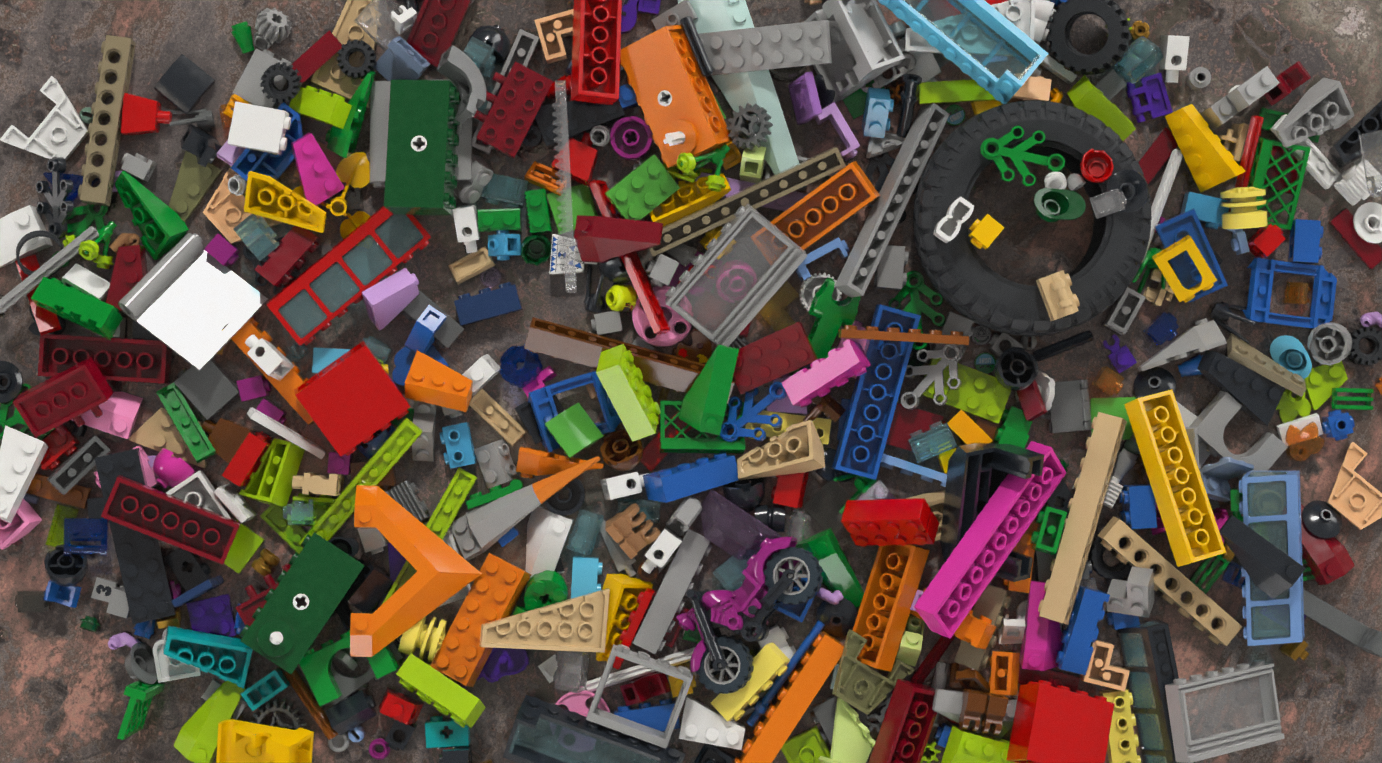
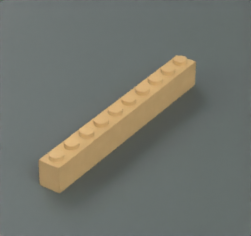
M1098 412L1097 417H1094L1092 421V436L1087 439V453L1080 462L1081 474L1074 483V490H1076L1074 498H1071L1068 504V510L1070 511L1068 518L1065 519L1064 532L1057 549L1058 553L1056 559H1053L1051 562V577L1045 583L1044 591L1046 594L1038 607L1040 617L1066 625L1069 624L1127 421L1123 418Z

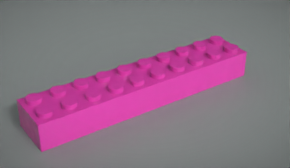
M1033 441L1030 442L1026 449L1044 454L1042 476L1031 474V478L1025 479L1008 473L959 544L954 548L947 561L942 565L937 575L918 599L914 608L931 631L947 638L953 636L1067 473L1051 447Z

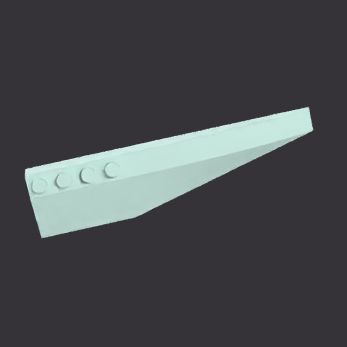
M689 0L698 17L693 20L698 34L755 28L745 0ZM769 70L712 75L714 82L725 96L733 111L738 113L740 105L746 108L747 103L752 106L757 104L767 110V114L771 116L769 122L773 126L768 128L771 135H766L767 142L761 141L760 144L762 147H766L765 161L772 169L774 175L799 164Z

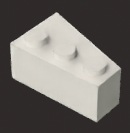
M687 694L679 739L742 750L745 726L734 720L727 722L718 711Z

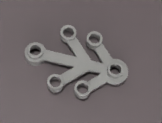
M946 344L942 350L927 351L921 349L917 352V359L923 363L928 362L930 359H942L936 365L916 367L907 365L906 371L909 368L913 369L911 375H907L905 372V377L911 379L916 375H928L913 392H906L902 395L901 404L903 407L909 410L915 409L919 404V398L934 380L935 395L933 400L935 404L943 406L947 403V396L944 394L943 370L948 364L950 378L947 381L948 386L953 390L961 387V380L958 378L957 362L963 357V349L959 344ZM951 350H956L954 357L949 355ZM923 352H926L927 357L925 359L920 358V355ZM956 379L958 384L952 387L951 382ZM942 395L944 400L938 403L937 398ZM909 398H914L912 405L908 404Z

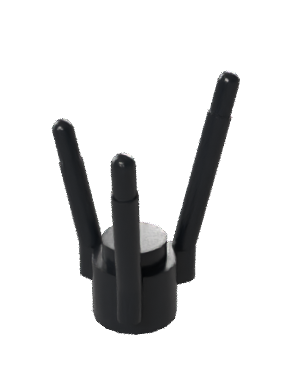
M588 264L586 297L584 303L587 305L585 309L602 313V309L607 308L606 298L603 301L604 297L600 296L604 276L600 277L596 293H592L590 297L592 264Z
M1223 301L1221 303L1216 302L1210 317L1229 333L1250 344L1247 339L1222 322L1223 320L1227 322L1228 318L1231 317L1251 325H1256L1255 321L1231 313L1230 310L1242 311L1247 310V307L1232 305Z

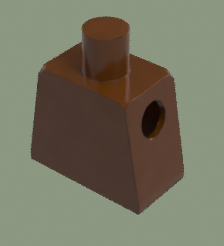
M220 418L217 424L206 419L201 426L203 431L210 435L208 439L216 453L228 464L248 433L255 432V430L225 418Z

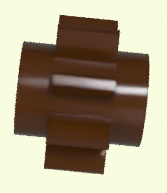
M895 80L892 82L893 86L886 87V89H889L890 98L894 100V105L898 103L902 105V99L897 92L899 90L903 91L905 83L903 80L900 82Z

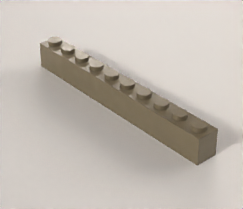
M833 147L664 226L661 244L649 248L652 256L654 257L735 219L734 214L741 206L745 207L749 204L754 209H757L846 167L838 148Z

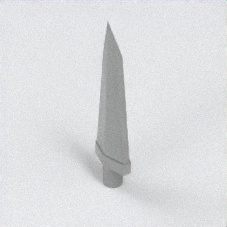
M679 244L665 251L685 267L689 263L693 264L697 258L695 256L697 249L685 244Z
M598 512L597 526L615 563L618 572L624 569L629 577L634 576L637 573L632 564L637 561L635 558L630 559L621 549L619 543H616L605 530L606 521Z

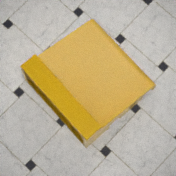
M233 719L223 720L218 723L216 763H312L314 732L300 727L296 730Z

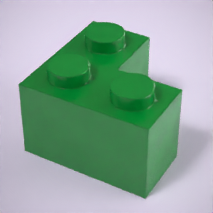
M1009 406L1008 410L1004 409L1000 419L1003 422L1000 428L996 429L993 444H1011L1025 448L1030 436L1027 434L1033 421H1027L1022 410Z

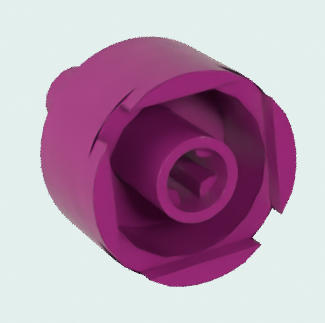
M635 116L618 120L610 133L613 151L620 158L627 161H638L639 158L645 157L650 151L653 142L650 127L644 120ZM634 134L636 142L628 143L627 136L631 137Z

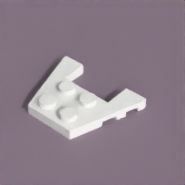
M51 76L40 91L56 103V106L30 138L11 125L0 140L48 159L63 157L67 160L88 135V128L81 120L56 78Z

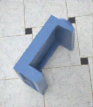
M838 237L807 254L805 260L795 270L801 282L811 277L806 265L823 255L837 250L841 259L848 257L847 252L850 250L845 240L840 241Z

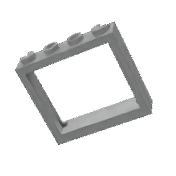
M613 644L586 720L666 749L691 685L693 673L686 667L678 666L677 668L672 666L670 662L664 659L655 660L650 658V655L645 652L639 651L636 653L631 651L628 646ZM616 656L683 680L664 732L597 708Z

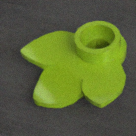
M1285 389L1276 410H1279V416L1283 423L1293 421L1298 415L1302 417L1310 415L1311 404L1305 398V392L1302 397L1296 395L1293 398L1291 396L1292 391Z

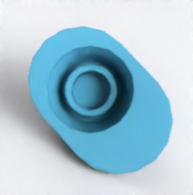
M1288 335L1279 336L1273 340L1270 345V353L1273 360L1293 374L1300 375L1303 379L1308 377L1312 369V363L1302 343L1293 336Z

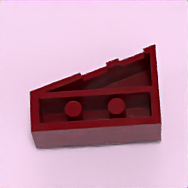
M294 226L281 240V244L274 252L271 251L267 255L269 258L263 266L258 265L254 270L274 286L282 288L284 285L286 287L292 281V274L295 270H300L306 264L305 258L309 253L313 254L319 248L320 244L318 242L321 239L309 229Z
M145 246L118 247L106 303L119 309V312H123V310L119 307L118 302L148 273Z

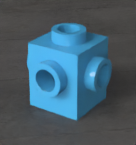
M498 230L496 235H488V256L497 257L498 261L510 260L509 256L521 255L520 234H509V230Z

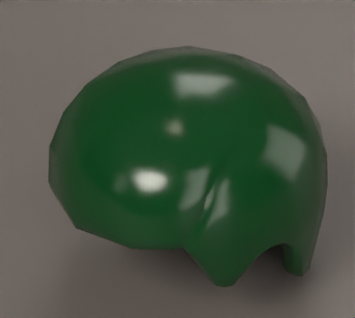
M531 234L522 241L520 253L526 264L530 263L538 266L549 259L552 245L546 236Z

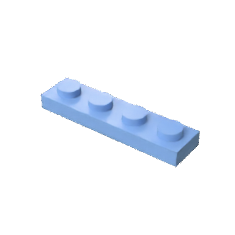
M883 454L880 466L891 470L893 466L901 468V473L912 476L914 472L920 474V479L932 483L933 479L941 481L940 486L946 487L947 474Z

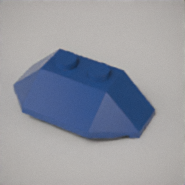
M282 103L278 107V110L288 112L289 117H291L290 129H286L285 138H287L285 151L282 150V154L277 155L245 149L231 169L246 181L249 171L267 175L273 179H279L295 159L291 143L303 136L300 115L287 104Z

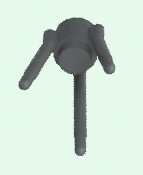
M178 109L165 110L171 111L172 114H185ZM207 109L191 110L188 114H197L195 118L169 122L170 126L196 122L197 127H202V130L205 132H210L211 127H215L212 110L207 111Z

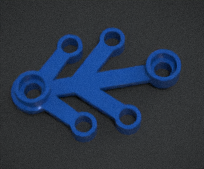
M782 382L772 383L769 388L770 394L754 407V396L759 392L758 387L754 388L752 393H749V391L745 392L743 415L737 421V410L742 407V400L737 396L731 397L728 402L730 406L728 420L722 424L720 431L721 438L727 442H734L739 437L754 438L757 441H763L766 438V432L760 427L754 430L742 428L747 423L770 424L774 428H779L783 422L779 415L758 414L776 399L782 400L787 396ZM779 389H783L781 395H777ZM738 400V404L733 406V402ZM774 418H778V422L776 424L772 423ZM730 429H734L732 435H728ZM762 431V435L757 438V432Z

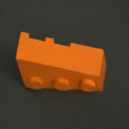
M417 350L405 380V398L467 412L472 398L473 381Z

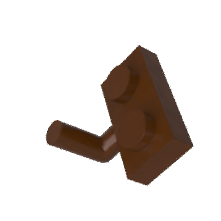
M829 393L822 397L816 396L811 399L812 403L816 406L803 419V422L808 420L814 421L822 411L827 418L836 422L846 410Z
M958 663L950 664L949 685L951 688L964 687L965 689L990 693L989 683L977 670L966 668L964 671H959Z

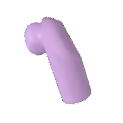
M1377 311L1363 314L1360 318L1361 325L1364 327L1378 325L1382 328V314Z
M823 587L816 593L817 597L833 605L839 604L844 598L839 590L834 591L832 594Z
M123 632L113 635L108 641V646L110 649L116 650L125 645L132 648L134 644L141 642L130 634Z

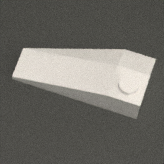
M540 506L532 511L527 523L525 570L531 574L530 578L546 570L555 571L574 519L554 514Z

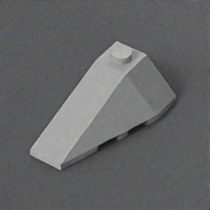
M1207 318L1195 321L1196 326L1187 329L1137 367L1138 371H1145L1169 363L1172 360L1188 357L1192 353L1203 352L1227 344L1226 339L1214 320L1208 321Z
M935 689L932 710L959 723L963 704V692ZM1007 697L1009 699L999 735L991 734V725L988 733L981 732V720L984 713H981L977 733L1001 739L1013 726L1017 700Z

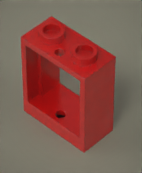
M262 431L249 432L222 476L239 487L247 486L251 480L249 478L252 472L255 473L262 462L260 460L272 443L270 441L272 437Z

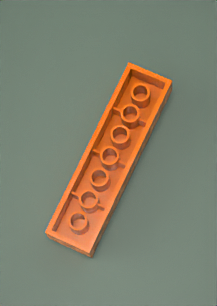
M824 631L818 634L812 643L810 651H806L801 658V665L798 669L794 668L788 677L789 683L787 686L780 688L776 695L778 700L774 705L772 703L769 705L765 713V720L763 723L761 721L757 723L753 730V738L746 740L742 746V755L740 758L736 756L734 763L773 762L841 658L844 649L843 643Z

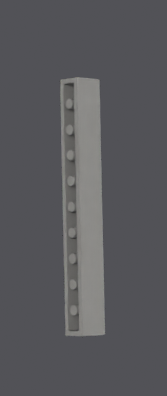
M935 103L920 107L879 192L880 196L876 199L834 286L850 298L864 295L950 115Z

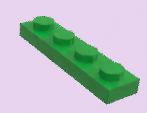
M173 382L157 391V396L197 464L216 454L215 449L177 385Z

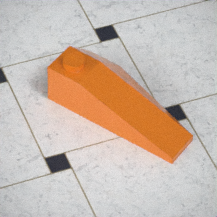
M522 446L519 448L516 472H521V477L532 479L533 475L557 474L587 460L575 457L569 459L566 455L548 453L547 451ZM597 462L587 470L602 469L604 464Z

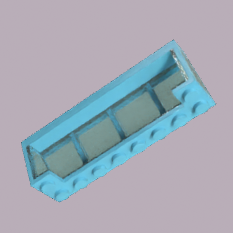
M878 0L880 4L891 10L897 18L903 20L914 32L921 35L931 46L939 50L948 60L956 64L963 73L968 74L980 87L986 89L1002 104H1007L1048 55L1043 48L985 0Z

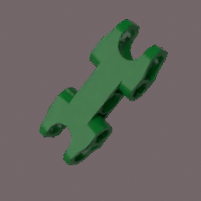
M827 277L821 288L816 292L809 309V314L816 316L808 339L817 359L829 357L828 352L834 349L832 344L840 326L844 327V325L853 324L858 313L861 297L850 298L847 296L842 301L833 300L832 293L835 288V282L833 281L834 279ZM796 369L788 374L794 375L799 371V369Z

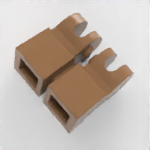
M636 503L631 504L623 512H619L606 521L605 530L616 543H619L621 549L630 559L634 558L637 552L646 545L655 541L661 533L657 527L650 530L653 526V522L650 519L643 522L647 515L644 512L637 514L640 507Z

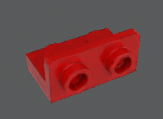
M63 424L67 430L65 435L60 436L55 429L42 440L49 447L41 462L43 470H54L61 464L60 460L64 456L69 457L77 451L76 446L80 442L65 424Z

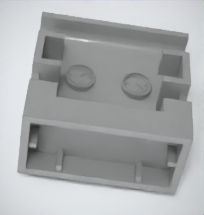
M827 0L822 5L823 9L815 11L804 21L829 20L832 63L813 65L817 75L821 74L823 76L826 90L835 91L832 103L847 98L887 69L898 65L905 59L876 0Z

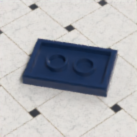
M221 575L208 579L171 602L176 608L187 604L223 584L224 580Z

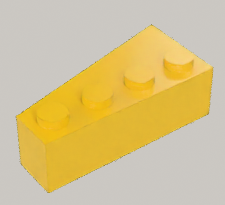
M1193 104L1165 116L1200 193L1246 172L1233 159L1234 156L1231 152L1227 151L1221 144L1220 138L1210 130L1208 123Z

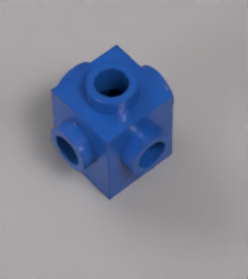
M1341 409L1328 412L1329 416L1321 417L1322 430L1326 438H1335V441L1348 438L1347 434L1354 433L1353 428L1355 424L1353 417L1349 416V412H1341Z

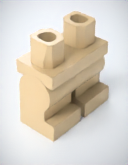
M316 472L304 473V476H293L292 489H302V494L338 496L344 490L345 474H329L328 477L327 475H318Z

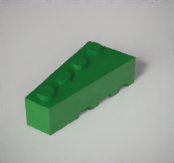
M43 277L31 297L36 305L111 340L123 319L119 314V309L113 305L105 303L94 296L86 295L75 287H67L63 285V282L53 277L51 279Z

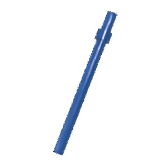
M817 621L792 656L790 662L786 665L788 669L781 676H778L763 699L756 703L754 706L755 710L746 721L748 725L753 727L760 716L766 713L769 703L825 626L821 621Z

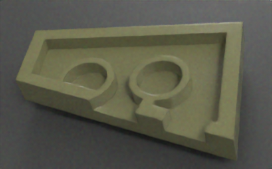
M185 151L169 207L184 222H187L223 171L209 162L206 167H203L197 163L195 155Z

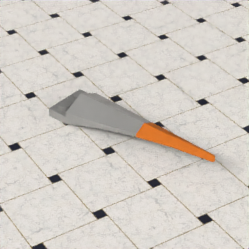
M596 456L468 511L466 515L453 521L450 527L464 559L469 561L486 552L528 514L569 482L599 462L601 458Z

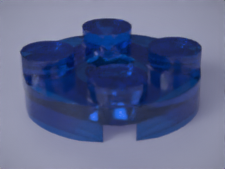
M516 345L507 349L501 356L499 371L507 383L524 388L537 378L543 366L538 353L524 349V346L518 347ZM518 362H525L524 367L522 369L516 370L518 368V366L516 365Z

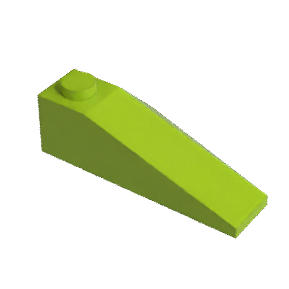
M224 681L182 726L173 746L186 759L194 763H212L217 753L218 723L223 720L232 719L242 698L241 693L245 691L246 687L243 689L235 683Z

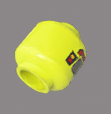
M613 285L606 293V303L612 311L630 312L635 307L638 295L631 285Z

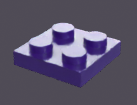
M229 594L187 603L193 631L227 637L238 635L236 634V629H234L235 618Z

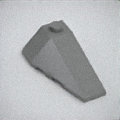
M1322 78L1304 94L1276 128L1283 147L1305 141L1308 137L1324 134V131L1340 128L1355 116L1341 82Z

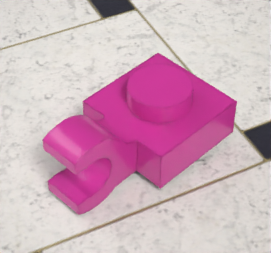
M548 366L540 373L533 369L517 381L528 397L529 392L545 387L544 382L552 380L557 374L551 366Z

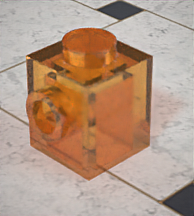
M1106 366L1101 368L1091 385L1106 395L1113 396L1114 393L1117 395L1124 386L1122 383L1124 377Z

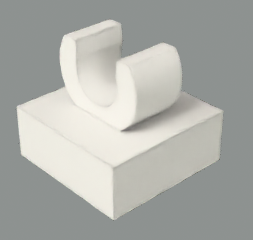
M403 5L399 6L401 15H397L394 11L391 12V19L395 22L394 29L399 35L412 27L416 21L417 12L412 7L407 10Z
M1006 614L1005 619H1003L1002 638L1023 639L1025 619H1021V616L1018 614L1016 619H1009V614Z

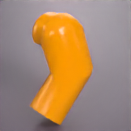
M1057 87L1050 91L1051 102L1061 103L1063 93Z

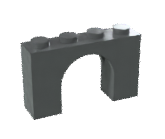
M394 640L389 646L398 665L403 663L402 658L406 655L398 652L399 645ZM332 660V674L342 696L331 702L333 705L338 702L340 703L349 698L350 694L355 690L360 692L368 687L367 682L374 678L377 681L380 678H376L372 667L366 673L359 676L347 675Z

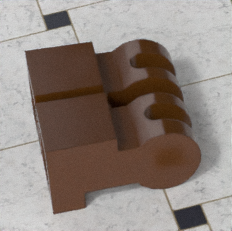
M963 689V704L959 717V728L967 730L971 721V731L977 732L981 713H984L981 720V732L988 733L991 725V734L999 735L1009 699L1000 694Z

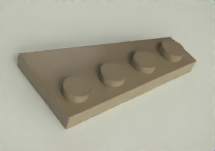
M1231 333L1227 338V357L1302 397L1306 391V385L1300 375L1293 374Z

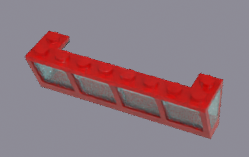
M382 206L271 298L266 305L299 346L303 343L308 345L316 338V332L319 330L325 331L332 325L330 321L336 316L338 318L342 317L348 311L347 307L351 303L355 305L363 299V291L379 283V280L385 275L389 277L397 271L396 266L401 262L405 264L413 258L414 255L412 253L416 249H424L430 243L429 239L431 236L414 215L393 214Z

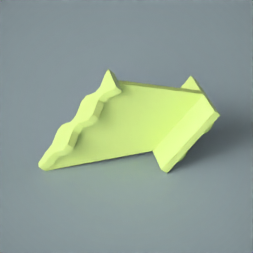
M839 697L836 703L830 758L820 756L818 760L820 763H866L876 741L870 736L869 729L860 722L858 713Z

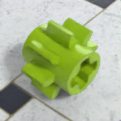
M927 741L924 752L927 747L932 752L929 753V757L923 754L920 763L923 761L931 763L930 761L932 760L939 761L936 753H940L941 750L934 749L936 746L935 741L931 744Z

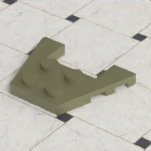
M849 629L832 694L868 715L887 697L886 694L895 687L897 679H904L907 675H911L915 669L897 659L892 671H889L886 677L882 676L857 660L867 639Z

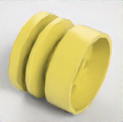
M1237 187L1220 192V198H1230V201L1222 202L1221 206L1231 208V212L1221 215L1222 229H1246L1268 226L1267 211L1257 210V206L1267 202L1264 199L1256 198V196L1266 195V189Z
M425 616L402 634L398 652L410 655L415 652L416 648H419V659L423 660L428 651L427 661L432 663L446 636L447 621L442 619L437 628L435 627L437 617H433L428 625L425 624Z

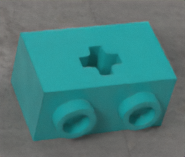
M278 667L241 693V696L251 710L254 711L291 684Z
M431 716L430 720L425 722L426 748L469 746L470 727L467 725L463 728L455 723L452 718L443 719V716ZM446 726H448L450 730H453L449 734V736L446 732H442V730H444Z

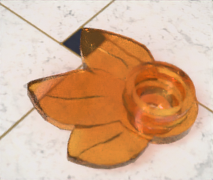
M1315 422L1307 424L1301 431L1293 425H1289L1287 429L1286 443L1290 446L1291 457L1296 461L1306 460L1310 454L1318 453L1324 446L1325 439L1318 437L1319 430ZM1304 448L1303 453L1299 455V450Z

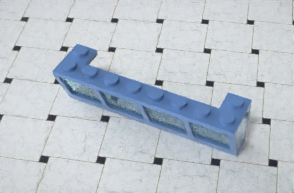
M1300 471L1246 472L1242 476V480H1239V493H1243V501H1240L1239 511L1240 514H1243V523L1303 566ZM1241 567L1242 577H1245L1246 584L1242 586V597L1246 598V606H1243V618L1247 619V623L1243 629V637L1247 639V646L1303 642L1305 637L1303 573L1292 587L1277 597L1272 598L1255 586L1246 570Z

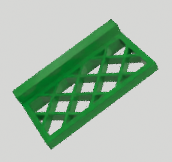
M1259 138L1248 187L1265 189L1270 186L1275 195L1267 199L1266 204L1257 206V210L1265 206L1270 214L1267 216L1268 225H1277L1279 228L1291 230L1310 147L1294 144L1285 148L1280 141ZM1273 145L1280 146L1284 151V154L1277 159H1274L1271 155ZM1296 150L1304 151L1302 159L1294 163L1290 154ZM1287 157L1292 166L1282 172L1277 163ZM1274 165L1279 175L1269 180L1266 172L1267 169ZM1295 169L1298 177L1296 181L1290 184L1285 175ZM1282 177L1287 187L1277 193L1272 183ZM1290 189L1293 198L1292 201L1285 205L1280 195ZM1256 196L1257 199H1263L1262 196ZM1277 198L1282 207L1272 213L1267 204ZM1283 210L1288 214L1286 224L1278 223L1275 218Z
M660 401L659 453H744V437H739L734 442H727L720 439V435L717 438H710L704 432L698 431L699 434L695 438H689L684 431L690 425L687 424L681 430L673 422L680 415L681 409L678 406H682L683 401ZM733 402L732 405L736 406L738 402ZM742 402V407L739 409V416L736 421L743 415L744 402ZM727 404V406H726L725 415H724V417H725L727 420H728V414L726 413V411H727V410L729 409V407H730L728 404ZM665 406H673L678 413L670 419L665 414ZM671 424L679 433L674 438H665V429Z
M138 680L126 686L123 695L129 696L130 700L117 736L118 739L124 740L143 729L153 696L163 692L165 683H158L156 680L154 684H146Z

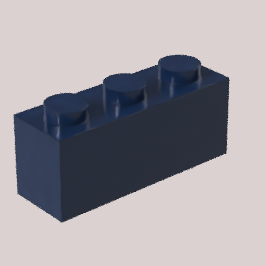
M507 282L498 285L499 289L491 291V288L478 290V295L471 296L470 293L458 296L459 300L454 301L460 325L465 326L523 310L517 286Z

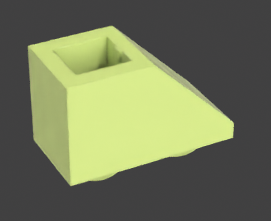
M754 145L753 150L745 148L740 168L741 181L751 183L762 181L766 147L761 146L758 148Z
M909 615L895 661L899 659L907 665L916 666L922 648L924 620Z

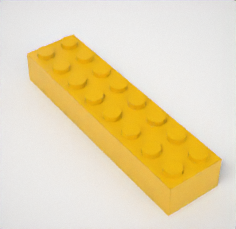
M1173 390L1137 398L1124 404L1177 567L1226 553Z

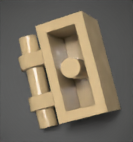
M1064 270L1036 280L1051 321L1079 311L1078 306H1080L1078 297L1076 294H1072L1070 289L1072 281L1069 274L1064 273Z

